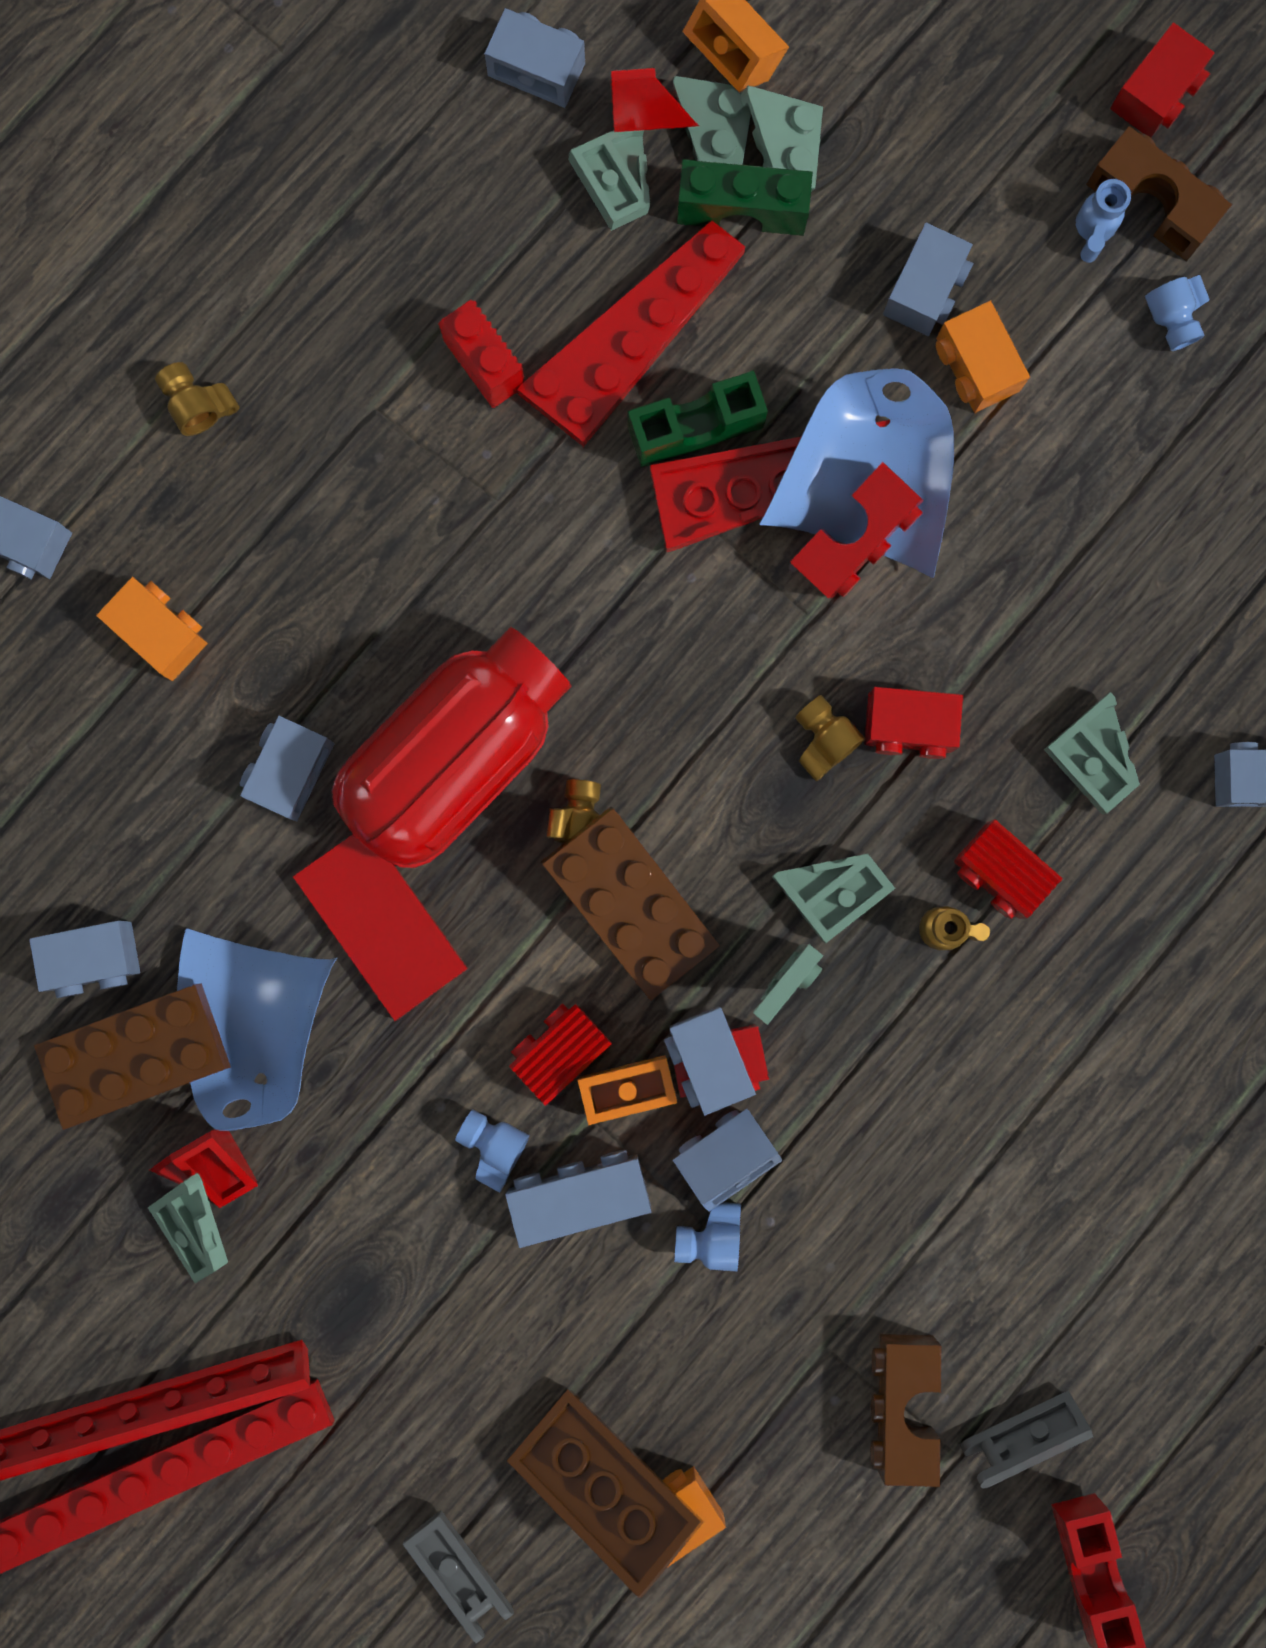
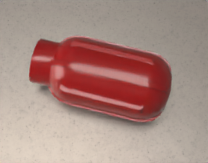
M510 627L488 651L469 650L453 655L438 666L344 763L337 773L332 787L334 807L351 833L370 851L387 862L404 868H416L430 863L443 853L533 760L543 746L549 728L547 712L572 687L570 682L533 643L513 627Z

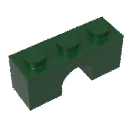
M683 159L677 224L705 227L709 222L714 221L720 226V221L727 216L746 215L754 217L762 223V232L804 236L810 209L813 171Z
M753 370L713 383L711 390L706 395L689 403L672 405L671 399L666 398L629 410L628 430L642 468L762 429L765 425L768 410Z

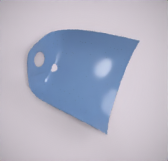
M905 369L870 370L847 374L841 377L826 390L818 402L773 499L759 524L801 530L816 534L822 529L826 530L836 541L845 544L854 543L864 535L868 526V516L863 506L851 495L884 462L924 500L918 506L923 514L906 532L898 528L887 539L892 547L884 556L934 578L947 516L954 466V432L947 406L923 380ZM900 382L909 387L911 393L906 400L895 402L887 399L883 395L882 389L888 383ZM877 415L889 418L890 423L886 427H879L875 422V418Z
M190 929L185 930L179 961L177 991L202 983L231 1068L190 1083L193 1097L200 1113L214 1129L231 1131L281 1121L292 1112L297 1104L300 1092L303 1063L315 1013L324 985L337 957L329 960L294 956L234 943ZM259 1073H263L267 1077L265 1085L254 1082ZM244 1099L251 1102L250 1110L240 1117L228 1118L223 1115L224 1108L233 1101Z

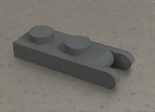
M1068 1390L964 1440L960 1447L965 1456H972L981 1451L984 1452L991 1467L980 1472L977 1475V1480L982 1488H988L1093 1438V1434Z
M442 1510L404 1539L403 1546L475 1643H478L485 1637V1633L477 1619L492 1607L496 1608L504 1620L514 1615L511 1604Z

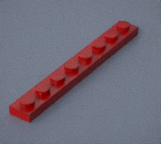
M303 1340L295 1341L0 1429V1481L309 1389L308 1348Z
M319 1380L311 1381L309 1389L266 1401L0 1520V1574L332 1426L335 1419Z

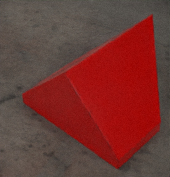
M655 68L611 71L610 88L614 132L699 126L656 78Z
M214 1129L172 1153L149 1169V1171L177 1184H181L198 1173L202 1179L207 1197L219 1209L258 1186L257 1179L230 1131Z

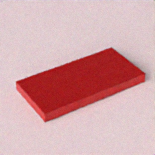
M353 834L293 876L394 1021H397L468 970L466 964L395 864L387 862L370 851Z

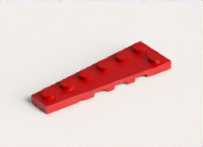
M714 221L709 222L523 382L517 389L518 395L584 447L744 255L745 246Z
M890 420L876 422L879 427H886ZM801 437L650 465L666 552L675 551L762 519Z

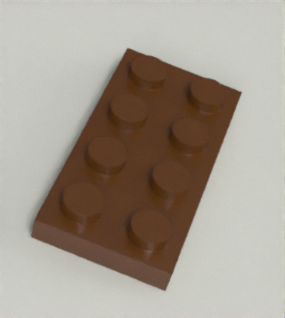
M611 806L541 861L650 1001L720 946Z
M202 983L194 984L34 1045L63 1130L231 1068Z
M567 1390L507 1460L638 1598H642L704 1523L571 1390Z

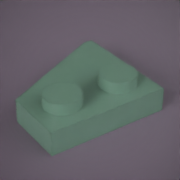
M674 76L673 93L675 98L677 97L679 104L699 125L696 127H685L687 136L691 139L695 161L743 165L751 111L749 106L743 107L741 93L729 84Z
M748 85L741 93V102L743 107L749 106L756 126L752 134L757 149L763 155V167L813 171L812 192L816 186L823 106Z
M613 130L571 149L569 153V162L611 231L646 215L650 207L649 186L646 183L647 158L643 148L644 130L614 132Z
M1111 692L1101 698L1044 749L1102 815L1110 812L1140 785L1135 766L1128 757L1129 744L1125 731L1121 732L1114 708L1117 702Z
M869 854L779 871L772 876L823 943L830 941L896 889Z
M810 944L799 945L772 978L768 988L761 997L762 1002L755 1008L753 1014L768 1025L798 987L806 990L822 971V968L817 963L823 955Z
M198 1173L182 1182L148 1207L195 1284L228 1263L209 1200Z

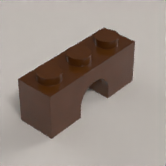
M1130 126L1099 162L1086 183L1088 187L1096 192L1104 181L1117 179L1129 187L1131 197L1139 193H1148L1157 197L1163 204L1165 218L1153 236L1186 262L1232 206L1224 198L1220 190L1214 186L1206 185L1193 175L1182 161L1172 159L1160 150L1148 135L1138 133Z
M880 1334V1348H873L872 1372L873 1376H879V1394H872L871 1415L873 1423H878V1440L871 1441L870 1457L872 1469H878V1473L885 1486L940 1487V1438L933 1427L913 1426L904 1420L905 1407L913 1396L923 1392L941 1393L942 1346L933 1335Z

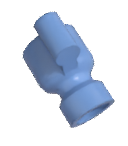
M1109 179L1101 183L1096 192L1092 193L1085 200L1076 216L1078 233L1087 240L1080 252L1081 259L1085 262L1090 263L1096 260L1105 245V241L1115 234L1125 217V210L1131 201V192L1129 187L1120 180Z
M1200 275L1187 279V277L1178 278L1163 284L1145 295L1154 322L1165 326L1168 330L1165 338L1171 351L1189 346L1205 336L1200 322L1193 320L1192 317L1193 311L1210 300Z
M472 1109L463 1122L455 1141L469 1149L476 1147L480 1150L481 1156L476 1180L500 1193L520 1158L530 1135L506 1122L491 1125L488 1123L486 1116Z
M722 1202L712 1209L706 1228L702 1232H696L693 1227L677 1226L674 1262L691 1263L693 1260L699 1259L710 1270L738 1271L741 1204Z

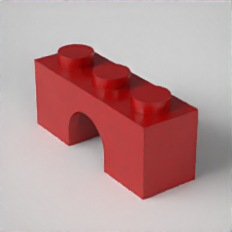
M884 462L851 495L863 506L868 516V526L864 535L854 543L842 544L836 541L826 530L820 529L790 562L828 599L833 598L837 593L845 597L861 580L856 572L867 561L875 565L892 547L887 539L898 528L906 532L923 514L918 506L924 500Z
M1095 1493L1051 1504L1087 1642L1091 1648H1146L1135 1604L1128 1596L1118 1570L1116 1559L1122 1558L1110 1510Z

